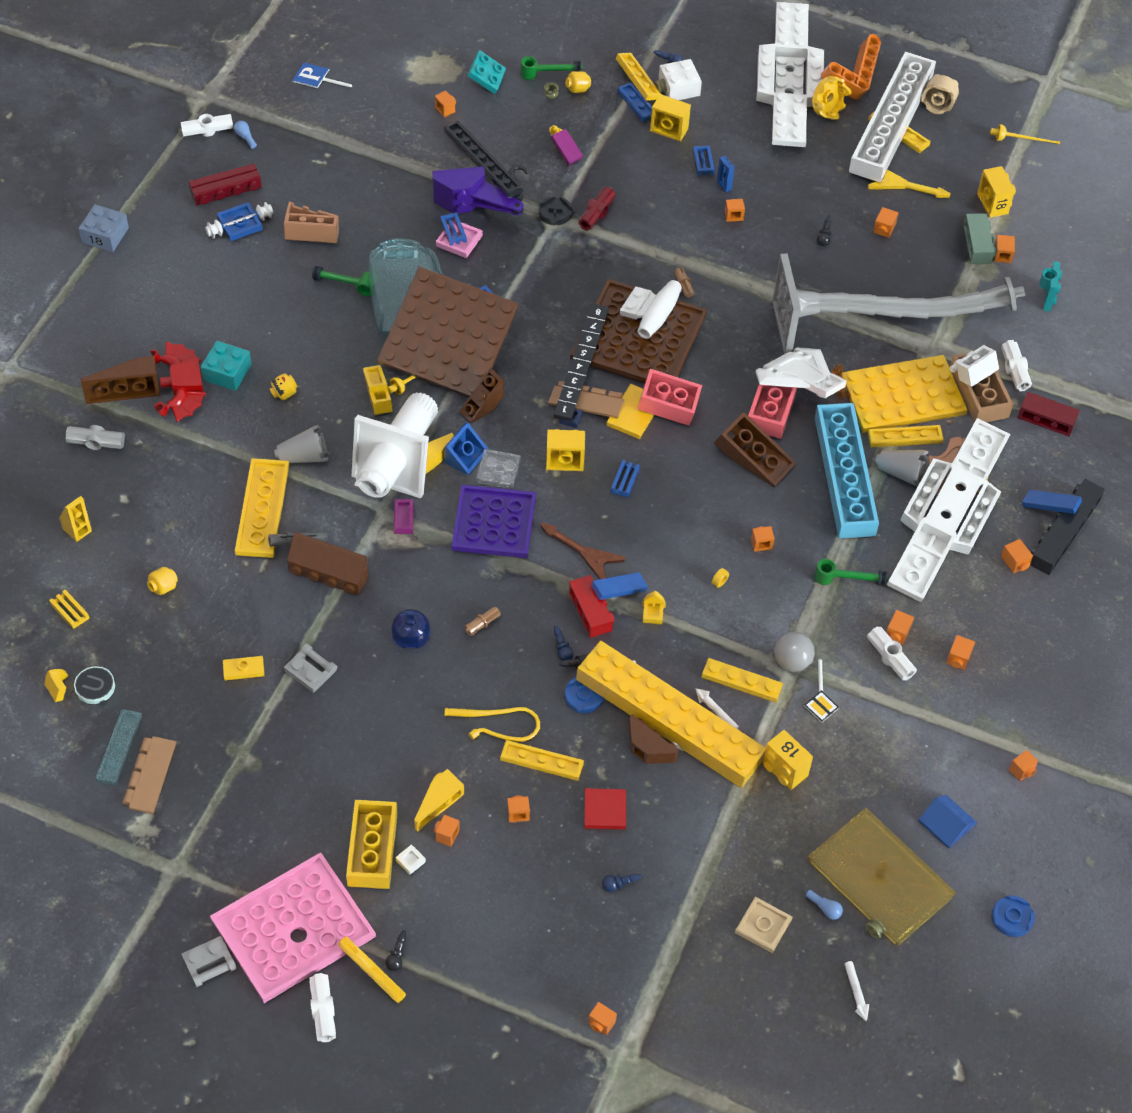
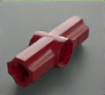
M608 186L602 188L595 199H590L586 211L578 220V224L583 230H591L600 218L603 219L605 217L608 206L616 196L612 188Z

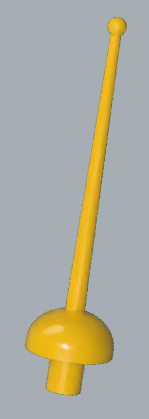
M999 124L997 129L991 128L990 135H996V141H1002L1005 136L1060 144V141L1009 133L1002 124Z
M410 376L403 381L398 377L390 379L391 386L388 387V392L390 394L395 392L397 395H401L405 391V384L416 377Z

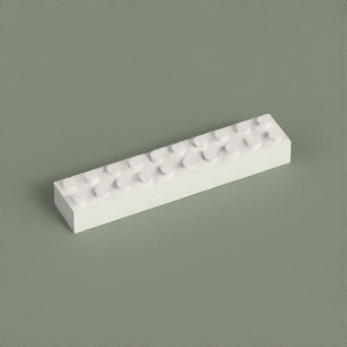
M908 52L904 53L851 158L850 173L881 183L922 99L925 87L933 77L936 61Z

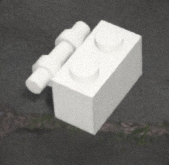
M985 345L975 351H970L966 354V357L956 360L950 366L951 372L954 373L958 370L959 380L971 387L999 369L996 351Z

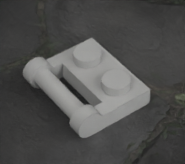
M305 644L300 652L284 666V671L314 693L335 673L337 665L333 662H328L313 651L309 644ZM308 656L325 670L323 672L319 671L307 662L305 658Z
M222 936L182 953V958L196 988L203 985L202 982L230 970L232 972L237 969ZM223 960L226 961L225 963H223V964H221V965H219V966H216V967H214V968H212V969H210V970H208V971H205V972H203V973H201V974H198V973H197L198 971H201V970H203V969H205V968H207V967H209V966H212V965H214V964H216V963H218V962H220V961H223Z

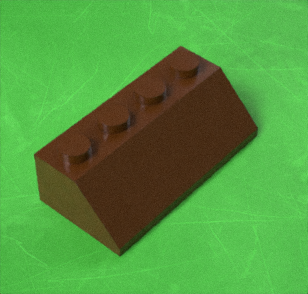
M295 532L287 559L289 572L297 576H304L314 582L324 583L331 588L336 587L349 594L360 595L368 579L367 556Z

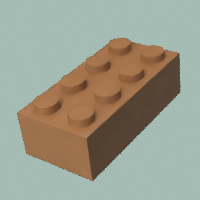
M967 353L954 355L950 366L956 360L966 357ZM958 370L952 373L974 423L977 418L984 422L1009 418L1013 403L998 371L993 372L972 387L959 380Z

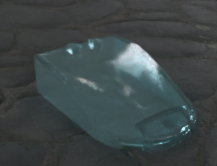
M391 239L380 243L379 247L370 253L368 265L370 288L378 334H389L419 266L443 275L437 255L429 247L426 249L421 246L420 242L410 239Z

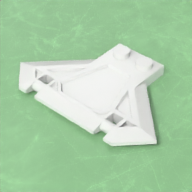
M797 347L794 349V352H788L764 365V369L758 368L756 370L760 385L806 388L822 398H827L846 385V380L829 372L821 349Z

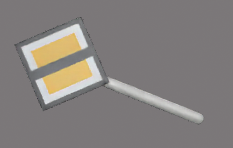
M819 659V692L805 703L804 707L822 723L839 709V706L823 692L822 660Z

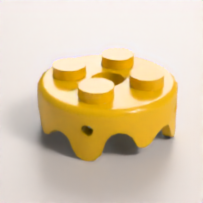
M828 76L819 82L812 98L813 109L817 115L824 118L839 119L838 112L846 107L843 101L844 97L851 95L850 88L844 84L845 80L835 76Z

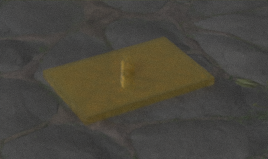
M867 808L862 810L807 858L870 920L876 918L879 922L881 921V925L884 924L886 928L885 935L896 946H899L956 895V892Z

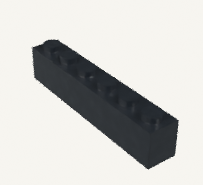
M1084 479L1081 485H1076L1073 494L1081 496L1082 503L1075 514L1057 513L1055 517L1057 520L1055 522L1051 521L1047 528L1048 533L1042 534L1038 541L1039 546H1034L1031 551L1033 555L1030 563L1031 566L1047 575L1052 573L1100 502L1105 491L1104 488L1087 479Z

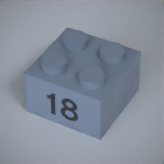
M94 204L79 227L82 243L114 252L129 229L127 216L125 213Z

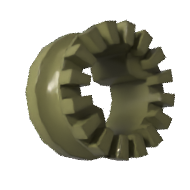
M661 79L660 82L656 80L654 82L656 88L660 93L666 94L667 86H665V80Z
M552 82L546 83L544 85V96L550 99L556 98L559 94L558 85L552 84Z
M872 918L870 923L865 925V929L874 939H879L881 934L886 933V928L876 918Z

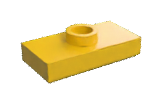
M263 656L223 660L224 680L263 677Z

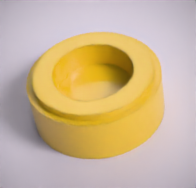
M721 568L714 575L711 583L717 588L721 587L727 581L729 572Z

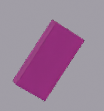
M566 129L551 136L552 141L568 165L583 158L581 151Z
M394 499V534H413V499Z

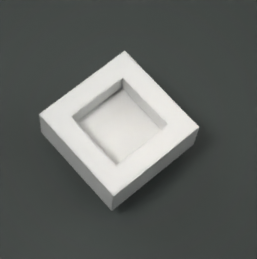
M412 845L396 857V862L409 875L426 862L425 857Z

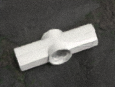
M203 114L197 120L181 122L183 136L202 134L209 137L214 135L215 131L232 129L233 123L231 114L215 117L210 114Z
M1008 340L1001 347L1006 360V372L1008 375L1011 374L1016 389L1026 391L1032 385L1027 371V359L1022 357L1017 342Z
M877 626L872 629L867 638L882 655L883 663L891 666L902 681L910 679L917 669L903 654L901 645L893 641L882 627Z
M319 973L309 977L312 999H310L312 1016L315 1019L317 1041L330 1042L336 1038L333 1016H335L333 998L330 995L328 975Z

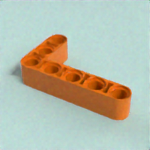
M870 34L860 45L853 72L836 62H831L821 73V78L835 76L845 80L844 84L851 90L849 97L855 100L860 99L870 87L881 45L880 38L875 34Z

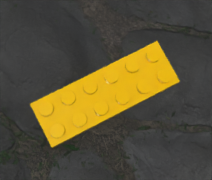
M251 459L235 555L274 558L276 546H269L268 535L278 534L289 461Z

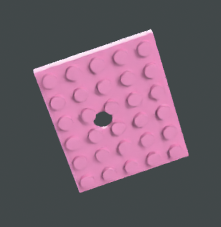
M322 853L315 855L210 916L211 921L263 1003L347 955L338 945L345 936L357 947L376 937L375 931ZM295 929L305 930L307 937L303 942L296 943L290 938L292 931Z

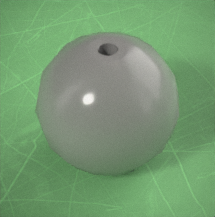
M799 632L786 633L776 642L774 648L775 659L784 670L790 672L803 671L813 662L815 656L814 645L805 634Z

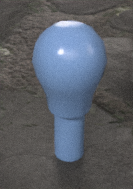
M245 121L236 122L234 125L235 133L246 140L252 149L255 148L257 144L251 137L248 124Z
M811 890L807 892L806 897L816 903L829 919L836 920L841 917L843 908L839 902L825 897L822 898Z

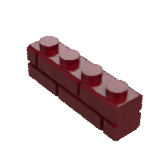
M254 163L189 181L190 193L196 206L215 200H222L225 197L240 195L243 192L255 191L262 187L261 177Z

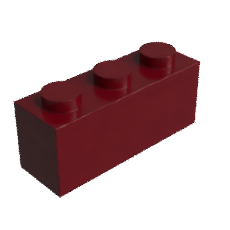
M1027 392L1020 408L1018 419L1070 437L1080 410Z

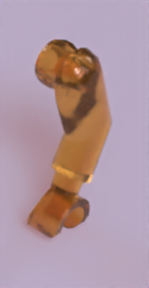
M836 364L832 374L842 378L844 366ZM844 388L837 391L840 393V400H842L844 396L847 397L848 400L850 399L851 393H849V391L845 390Z

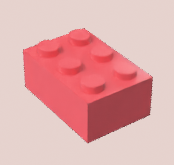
M650 369L637 409L690 426L702 385Z
M759 384L748 416L768 436L782 439L795 400L797 387Z

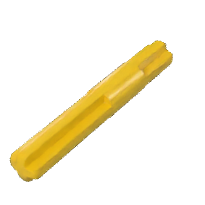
M347 936L340 940L339 947L393 1000L399 1003L405 998L406 993Z

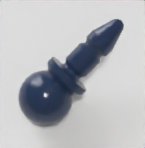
M661 50L653 51L658 57L666 59L667 63L683 61V57L680 54H673V52L669 54Z
M555 625L554 635L559 644L556 647L559 650L558 657L562 661L572 659L574 652L569 647V642L565 643L561 630Z
M619 874L616 876L608 875L603 879L602 886L605 891L614 892L617 888L622 889V884L636 882L642 875L630 874L622 877Z

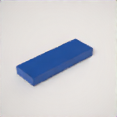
M632 82L617 88V93L643 123L651 120L652 106L644 99Z
M1029 490L1022 504L1023 507L1075 514L1082 503V498L1075 495Z
M640 572L594 580L591 584L599 600L645 592L648 589V585Z

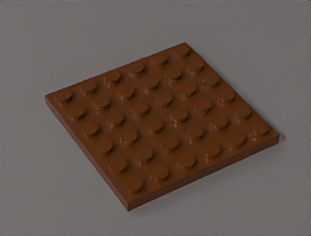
M419 266L377 362L470 397L489 369L493 368L519 308V303Z
M608 279L596 304L609 307V312L590 366L644 383L650 369L679 377L708 309L677 300L663 325L650 338L645 339L638 334L642 318H637L636 320L621 316L620 309L635 287ZM580 336L570 354L571 360L573 359Z

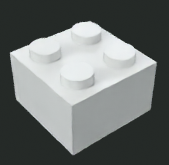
M691 59L660 65L659 82L661 79L665 80L667 97L682 100L700 96L702 81Z

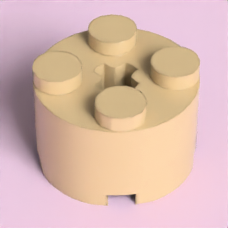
M934 75L928 81L922 94V102L926 105V109L934 114L949 112L959 94L958 82L948 76Z

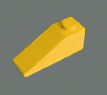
M80 496L68 504L59 517L62 529L76 542L92 532L84 499Z
M448 769L443 773H438L430 784L414 819L417 832L464 795V784Z

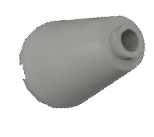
M313 426L278 444L277 449L274 450L276 459L289 461V463L328 461V457L325 458L324 456L328 451L323 433L319 434L317 430L321 429L320 426Z
M926 450L881 451L876 456L875 464L878 465V469L914 486H919L921 478L925 475L929 466V457L926 456L929 452Z

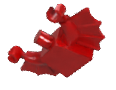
M166 342L165 355L160 356L155 349L150 352L155 357L156 364L162 361V363L170 366L171 376L160 377L161 388H173L174 397L166 405L158 402L154 407L161 416H166L168 409H171L176 421L179 422L186 416H192L194 410L202 406V399L206 395V392H203L199 365L201 359L195 355L194 350L185 348L183 344Z

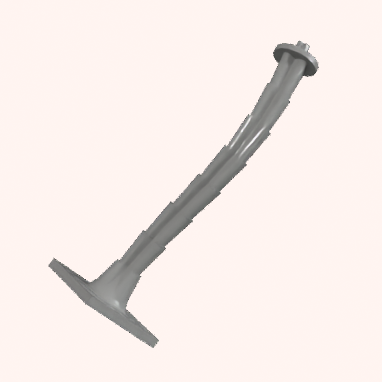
M785 253L780 254L772 303L783 351L786 354L793 350L798 319L820 313V311L928 319V317H955L959 314L984 312L986 309L1009 306L1013 312L1017 311L1015 298L1025 296L1023 286L1013 288L1010 277L1004 278V285L982 292L976 291L955 297L946 296L931 299L884 297L844 292L818 293L802 291L795 287L788 254Z

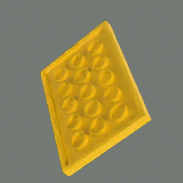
M944 355L847 371L841 374V378L846 380L845 389L850 402L854 403L856 417L863 433L868 432V429L894 428L967 414L966 405Z

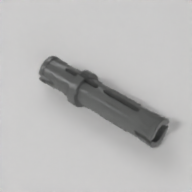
M326 531L300 533L327 542ZM295 533L269 534L268 544L270 547L281 545L291 547Z

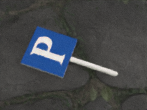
M303 63L292 82L318 88L322 81L352 87L348 83L324 78L329 71L328 68Z

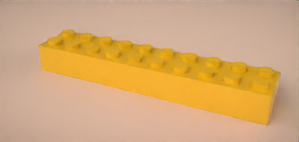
M602 641L596 645L577 669V681L629 715L633 714L636 718L642 719L650 729L656 730L670 742L676 743L682 750L740 788L745 785L764 759L766 747Z

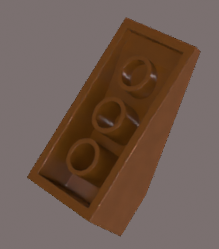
M154 356L134 358L81 378L86 404L160 396L159 377Z
M744 412L714 442L728 457L773 487L796 464Z

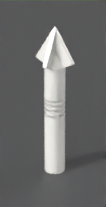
M695 688L699 703L704 702L719 718L738 729L739 726L709 697L710 691Z
M849 961L844 965L857 1004L855 1012L867 1021L869 1004H865L853 962Z

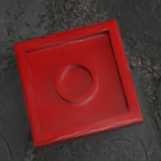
M585 788L584 828L626 830V789Z

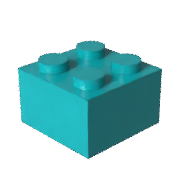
M216 341L201 365L203 381L236 391L251 367L250 351Z

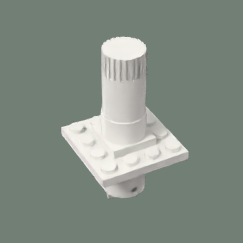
M422 393L410 395L391 425L357 415L355 418L351 477L356 478L355 486H358L367 495L383 497L392 489L422 498L424 494L429 438L424 436L438 413L437 404L429 395Z

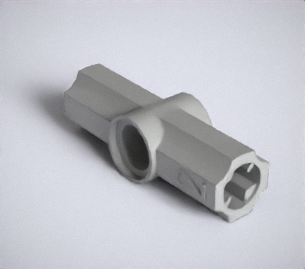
M92 425L89 428L69 426L66 430L65 439L67 443L84 444L92 450H99L101 447L122 449L124 447L125 434L124 432L107 431L98 425Z

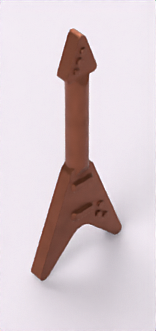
M541 523V528L548 537L553 536L580 553L599 580L606 578L603 565L625 562L624 556L583 547L559 532L556 526Z

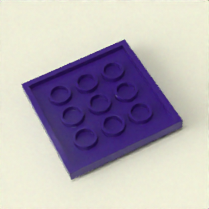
M461 484L451 546L452 551L528 558L536 492Z

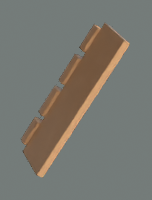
M559 381L558 386H554L548 405L557 406L564 381ZM583 386L576 409L613 418L619 417L624 403V399H622L623 393L609 391L608 396H606L607 390L592 387L591 392H589L590 387Z
M154 736L152 739H143L140 748L141 753L138 754L134 766L135 771L132 772L128 784L130 789L126 790L122 802L124 805L129 806V809L154 814L177 741Z

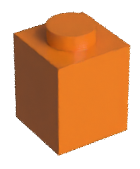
M882 207L875 221L873 233L889 238L896 225L899 212Z
M997 235L994 245L996 247L994 262L1012 263L1015 253V236Z
M1021 539L1005 545L1001 554V558L1013 573L1028 569L1033 557Z
M896 610L886 633L893 641L903 645L912 628L914 617Z
M956 635L946 663L954 668L965 670L975 641Z

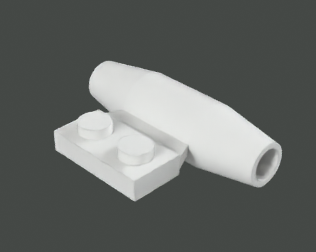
M671 280L657 295L652 293L651 290L635 287L620 309L621 316L636 320L637 318H642L638 334L648 339L667 319L677 302L682 286L679 282Z

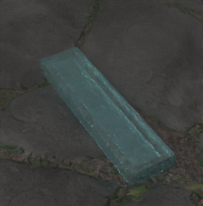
M125 709L121 710L95 778L96 782L117 785L141 721V713Z

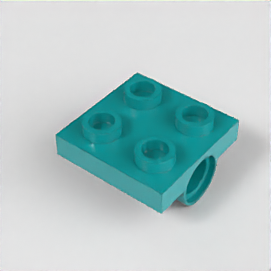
M479 50L474 57L467 76L495 94L506 68Z
M1053 261L1052 268H1046L1042 272L1039 286L1045 290L1044 311L1050 312L1052 305L1056 304V293L1059 294L1061 283L1058 280H1061L1063 270H1060L1061 262Z

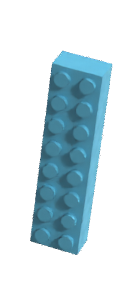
M854 403L817 405L815 423L838 538L876 536L879 520Z

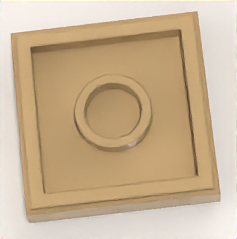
M755 897L736 928L735 933L773 953L793 917Z

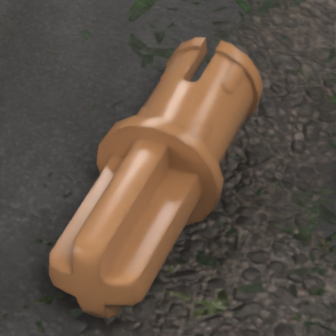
M681 267V270L677 268L674 271V275L681 284L684 295L687 298L694 296L691 280L687 277L684 268Z
M493 607L482 615L478 614L477 618L464 625V629L469 636H472L480 629L487 628L488 624L498 618L501 613L497 607Z

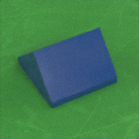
M465 422L444 447L445 463L466 475L474 469L489 451V448L468 422Z
M947 795L936 797L918 820L948 848L977 823Z

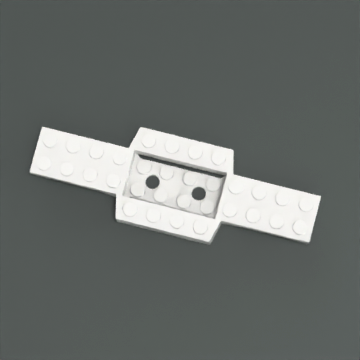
M777 2L775 44L759 45L756 101L771 104L773 107L772 145L806 146L807 107H813V94L817 85L822 80L821 73L824 71V50L808 46L809 4ZM775 61H776V78H775V92H774V75H775ZM805 62H806V95L803 94V75H804V63H805ZM786 68H793L794 71L788 72ZM790 90L793 94L785 93V91Z
M977 418L953 463L933 458L900 521L915 533L887 583L889 587L922 602L949 550L969 555L1001 493L1000 490L987 481V478L1010 436L1009 433ZM946 475H948V478L946 479L942 489L940 490L929 513L926 517H924L936 493L938 492L943 480L945 479ZM962 484L965 486L966 490L959 491L956 489L955 485ZM977 490H979L980 492H979V494H978V496H977V498H976V500H975V502H974L972 508L970 509V511H969V513H968V515H967V517H966V519H965L963 525L961 526V528H960L958 534H956V530H957V528H958V526H959V524H960V522H961L963 516L965 515V513H966V511H967V509H968V507H969L971 501L973 500V498H974V496H975ZM942 511H947V512H949L950 515H951V518H949V519L943 518V517L941 516V512H942Z

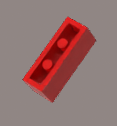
M591 575L569 581V594L590 638L611 632L615 620L612 612H608L606 599L599 600L591 586L594 580Z

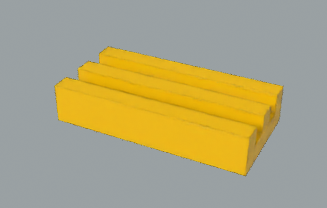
M64 590L62 595L58 594L56 599L52 598L49 601L63 619L75 629L88 620L89 615ZM66 598L83 617H80L64 599ZM60 602L77 621L74 622L58 603Z

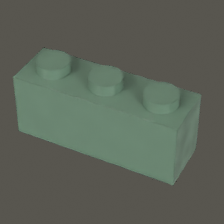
M966 214L963 227L970 263L991 264L993 257L996 256V247L993 246V233H990L991 222L988 221L987 214Z

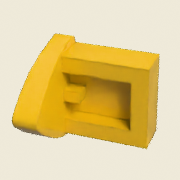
M653 591L642 601V606H644L643 623L662 624L663 608L666 607V602L660 593Z
M62 669L49 670L45 678V687L55 702L63 700L66 686L62 681L68 677V674Z

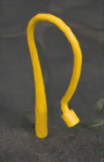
M526 707L500 710L445 708V716L458 717L490 716L525 711L531 714L536 721L534 732L526 737L506 736L486 728L473 729L468 733L472 740L479 736L480 732H484L500 739L524 742L537 735L540 729V720L537 714Z

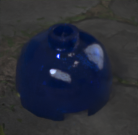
M408 609L400 612L394 618L391 631L393 640L397 645L405 649L406 647H415L416 649L425 645L429 640L431 628L425 614L418 610Z

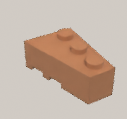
M289 201L284 220L285 239L337 243L339 217L338 215L321 210L317 212L311 211L307 206H303V208L294 206L293 202Z

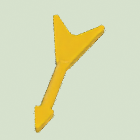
M886 170L881 183L874 182L868 185V189L907 188L936 195V198H949L951 194L940 187L936 189L908 182L889 170Z

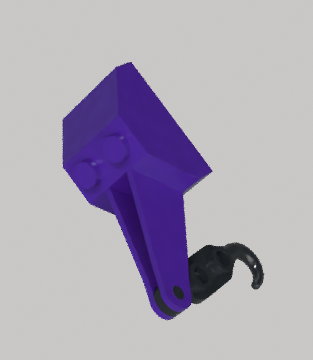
M514 165L510 167L508 172L521 185V181L514 172L516 170H523L527 174L528 170L522 165ZM484 166L432 171L434 203L451 213L471 212L475 207L517 216L523 214L524 204L521 202L523 200V192L508 198L500 189L485 181Z

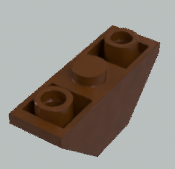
M490 368L460 412L471 423L492 412L503 398L504 380Z
M632 714L629 720L631 752L646 764L675 763L679 751L673 743L667 742L659 732L650 729L642 719L636 718Z

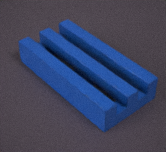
M694 146L693 155L697 176H701V173H704V175L708 173L714 175L715 169L710 146ZM698 151L700 152V157H701V162H702V167H703V168L700 167ZM704 151L707 153L709 168L706 167Z
M726 156L719 158L717 183L725 192L732 190L735 166L731 165V161L727 160Z
M457 213L440 216V222L450 246L455 242L456 244H460V241H463V243L467 242L466 234ZM453 218L461 235L459 237L451 220ZM445 220L448 221V224H449V226H450V229H451V231H452V234H453L454 238H452L451 233H450V231H449V228H448L447 223H446Z
M622 460L612 484L611 493L629 498L640 470V465L636 464L635 466L632 462L628 464L625 460ZM624 468H626V472L624 474L619 489H616L621 478V475L623 473ZM633 470L634 472L626 491H623L629 473Z

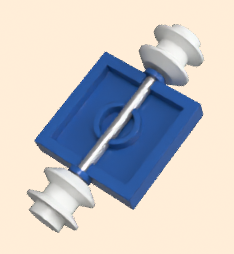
M247 202L216 213L219 221L214 220L212 225L207 222L205 230L207 235L215 239V234L222 236L224 230L230 241L263 230L259 219L264 221L266 216L271 219L273 209L270 204L268 205L264 202L263 207L257 205L256 211H253L251 205Z

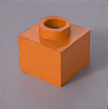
M446 90L435 95V108L444 118L455 113L456 100Z
M743 199L726 200L724 211L726 222L744 220L745 207Z
M761 526L752 530L751 542L754 552L773 549L775 538L771 526Z
M1026 750L1012 761L1009 771L1019 781L1025 777L1030 778L1037 771L1035 768L1038 760Z
M518 795L508 798L509 822L530 821L528 796Z
M444 815L441 821H437L434 828L436 841L451 847L460 830L459 820Z
M598 1002L589 1015L588 1024L595 1032H602L607 1035L616 1022L617 1013Z

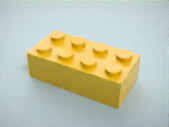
M355 800L346 873L348 887L390 889L397 823V802Z

